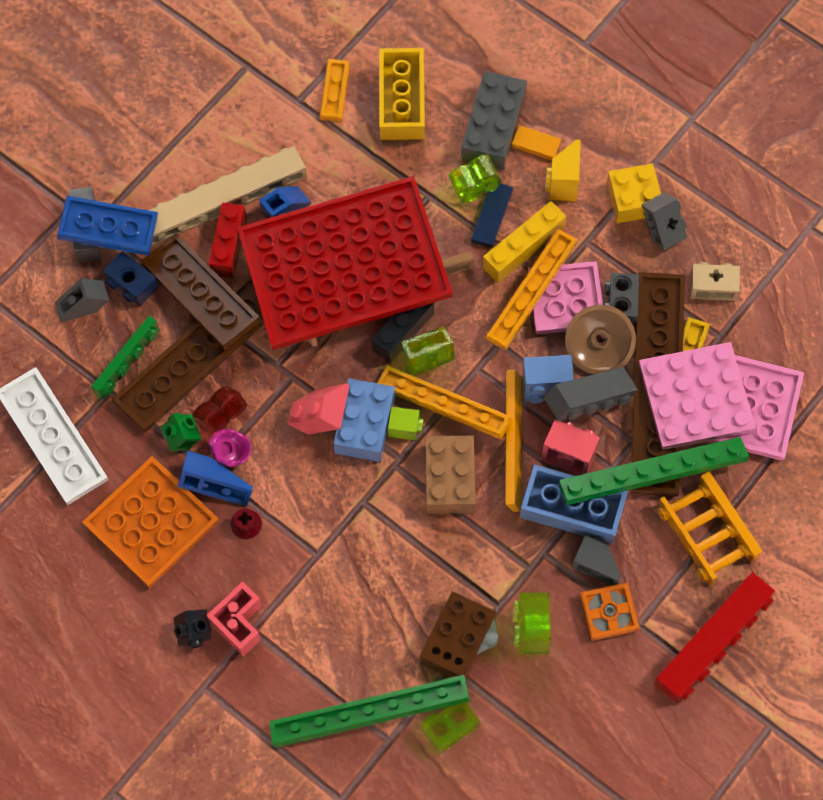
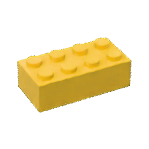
M424 48L379 49L380 140L425 139Z

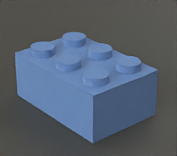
M348 378L347 384L350 386L341 428L337 429L335 434L334 452L339 455L381 462L388 434L391 407L394 406L395 387Z

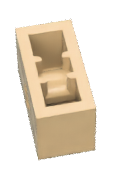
M706 262L693 264L690 273V299L737 301L740 292V266H733L729 263L710 265Z

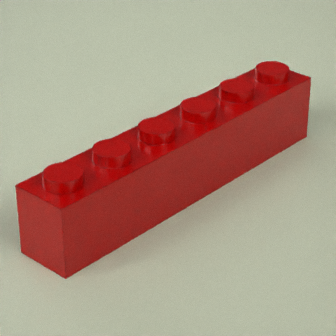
M752 571L660 673L654 684L676 704L681 699L686 701L695 691L692 686L697 681L702 683L711 673L708 668L713 663L718 665L727 655L724 650L729 645L734 647L743 637L740 634L745 627L750 629L759 619L756 616L761 609L765 612L773 604L772 596L775 590Z

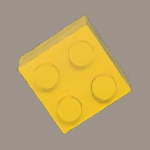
M653 163L608 171L607 188L616 223L645 219L642 204L661 194Z

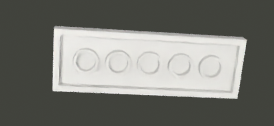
M36 367L0 388L1 402L67 505L109 480Z

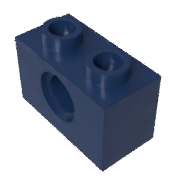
M122 251L103 270L107 285L113 290H120L122 296L128 302H135L139 306L159 288L156 277ZM134 278L132 282L125 283L127 279Z

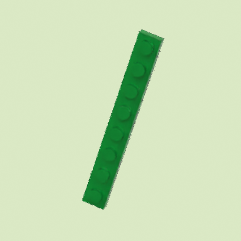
M741 437L562 479L559 480L558 485L566 505L748 462L749 455Z
M464 675L269 721L272 744L274 748L470 702L466 678Z

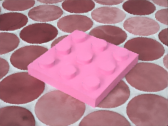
M597 261L562 265L533 309L536 335L566 332L570 321L579 311L592 305H603Z

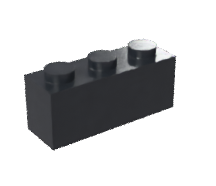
M434 303L394 314L371 339L372 350L391 364L434 315Z

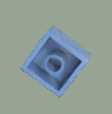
M571 355L526 357L523 359L522 383L524 402L532 404L542 403L545 401L544 397L556 384L574 380Z

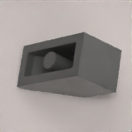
M81 278L55 303L61 322H67L97 312L109 301L102 280Z
M585 536L574 559L572 568L612 586L618 585L621 575L608 545L604 544V541L598 537Z

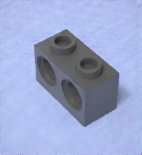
M611 273L610 281H605V295H609V302H605L604 305L624 308L626 311L623 313L630 319L633 326H636L638 318L639 274ZM622 286L627 290L619 291L617 287Z

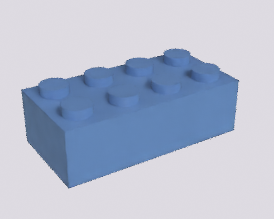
M534 465L521 506L520 518L581 536H595L613 545L628 491L566 505L558 485L559 480L574 476Z

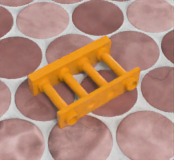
M709 471L701 475L698 489L671 504L668 503L665 497L660 498L657 510L662 520L668 521L698 567L697 573L703 582L707 581L709 586H712L717 579L715 575L717 571L742 557L748 558L752 563L760 558L763 551ZM702 497L709 499L712 504L711 509L684 524L681 523L675 512ZM715 517H721L725 523V528L695 544L688 532ZM728 537H734L739 544L738 549L709 565L702 552Z

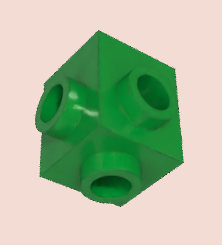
M172 414L168 417V421L161 426L170 451H189L202 439L192 414Z

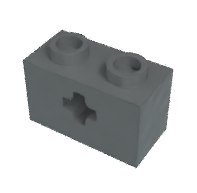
M664 192L642 204L652 241L657 246L666 250L688 238L685 231L687 225L681 217V205L676 197H672Z

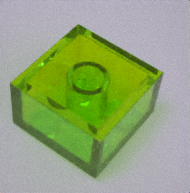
M549 592L519 593V599L514 601L513 622H518L514 629V646H519V654H549L551 644Z

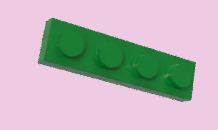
M150 315L145 319L91 387L95 396L103 400L106 395H110L120 377L126 376L133 361L142 356L146 345L156 339L159 333L156 319Z

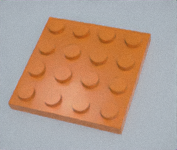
M153 456L82 521L83 525L149 588L162 578L219 522V518L189 490L177 487L179 481Z

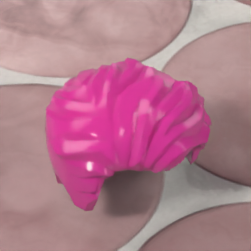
M222 429L209 440L214 460L225 468H234L243 464L251 454L252 445L248 437L232 429Z

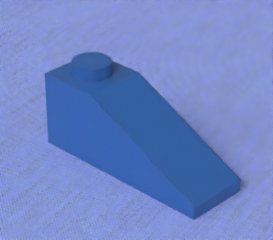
M187 451L177 487L247 506L253 490L251 485L213 458Z

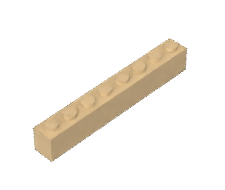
M295 146L281 149L275 155L259 159L257 163L243 166L232 174L220 176L216 181L207 185L202 184L186 194H179L175 199L166 203L157 204L154 208L150 209V211L158 212L151 247L168 240L174 234L180 235L218 218L222 202L248 205L261 199L278 187H288L306 179V167Z

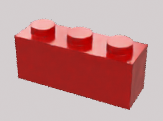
M222 202L209 259V267L219 277L234 279L242 244L237 227L246 225L245 205Z

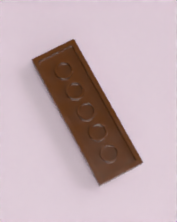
M174 234L152 251L149 256L147 255L141 260L143 267L156 277V280L224 350L261 322L260 317L177 234Z

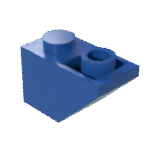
M298 186L278 187L259 199L261 213L266 219L311 205V201Z

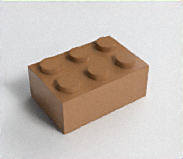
M426 436L427 514L475 513L474 436Z

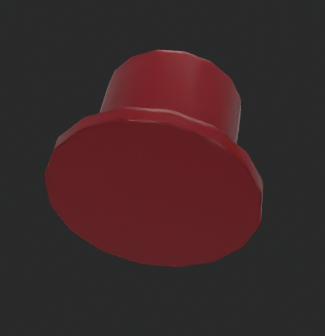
M249 508L239 509L232 518V531L240 539L254 538L261 531V517L257 512Z

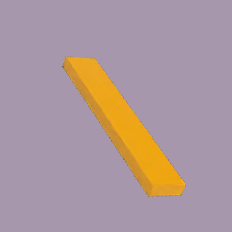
M557 229L487 334V341L505 351L508 349L576 246L578 239Z
M388 365L377 384L394 386L395 396L502 440L512 422V417Z
M513 369L506 372V415L512 417V422L506 431L505 504L513 512H520L522 506V377Z

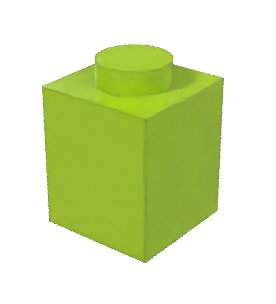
M391 407L388 437L417 441V435L422 433L424 419H420V410Z

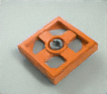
M628 582L580 592L579 595L591 641L634 633L640 630Z

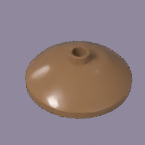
M592 305L582 309L572 318L566 330L565 345L568 355L572 356V361L578 368L590 374H598L624 367L628 363L635 350L636 334L630 319L619 309L609 305ZM598 334L605 336L603 342L597 341L596 336Z

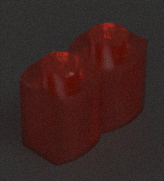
M225 386L218 389L212 395L210 401L199 405L192 416L202 430L214 435L224 429L230 419L241 415L248 404L238 391Z

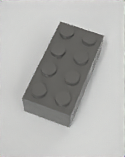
M484 71L461 146V160L505 170L527 94L526 80Z

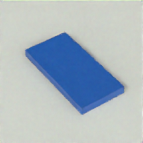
M67 196L57 239L149 256L158 212Z

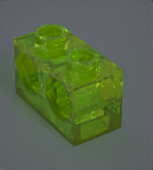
M467 702L445 707V710L439 714L432 713L423 720L424 724L421 725L422 732L438 755L480 727L479 719ZM457 712H462L467 718L463 722H456L453 719V715ZM437 726H441L446 730V733L441 737H437L432 733V730Z

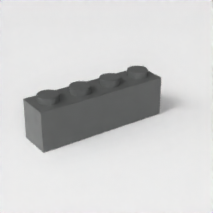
M624 367L556 384L544 399L558 421L566 419L572 421L583 414L589 416L601 409L607 411L616 405L624 406L632 400V395L638 389Z

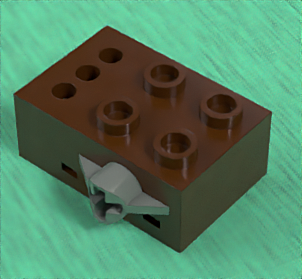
M452 591L419 656L420 664L449 678L464 675L467 680L479 654L497 645L498 634L495 625L497 612Z

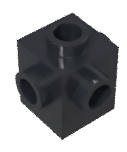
M207 609L188 610L173 617L175 625L174 634L177 638L178 646L188 645L189 649L202 647L203 642L212 638L211 624L206 616Z

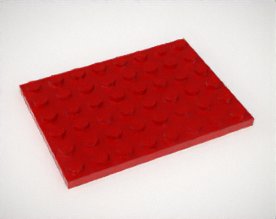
M414 176L237 227L272 350L453 297V292Z

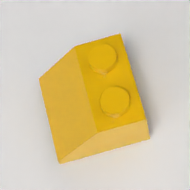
M581 140L572 142L552 158V166L547 167L545 192H549V200L576 202L579 185Z

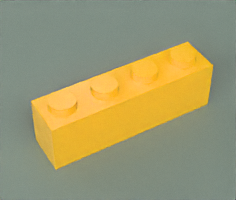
M550 201L483 256V269L497 283H500L546 245L557 229L563 231L567 216Z

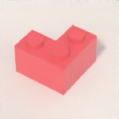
M242 581L206 616L209 623L243 657L261 641L259 632L247 620L262 607L260 598Z

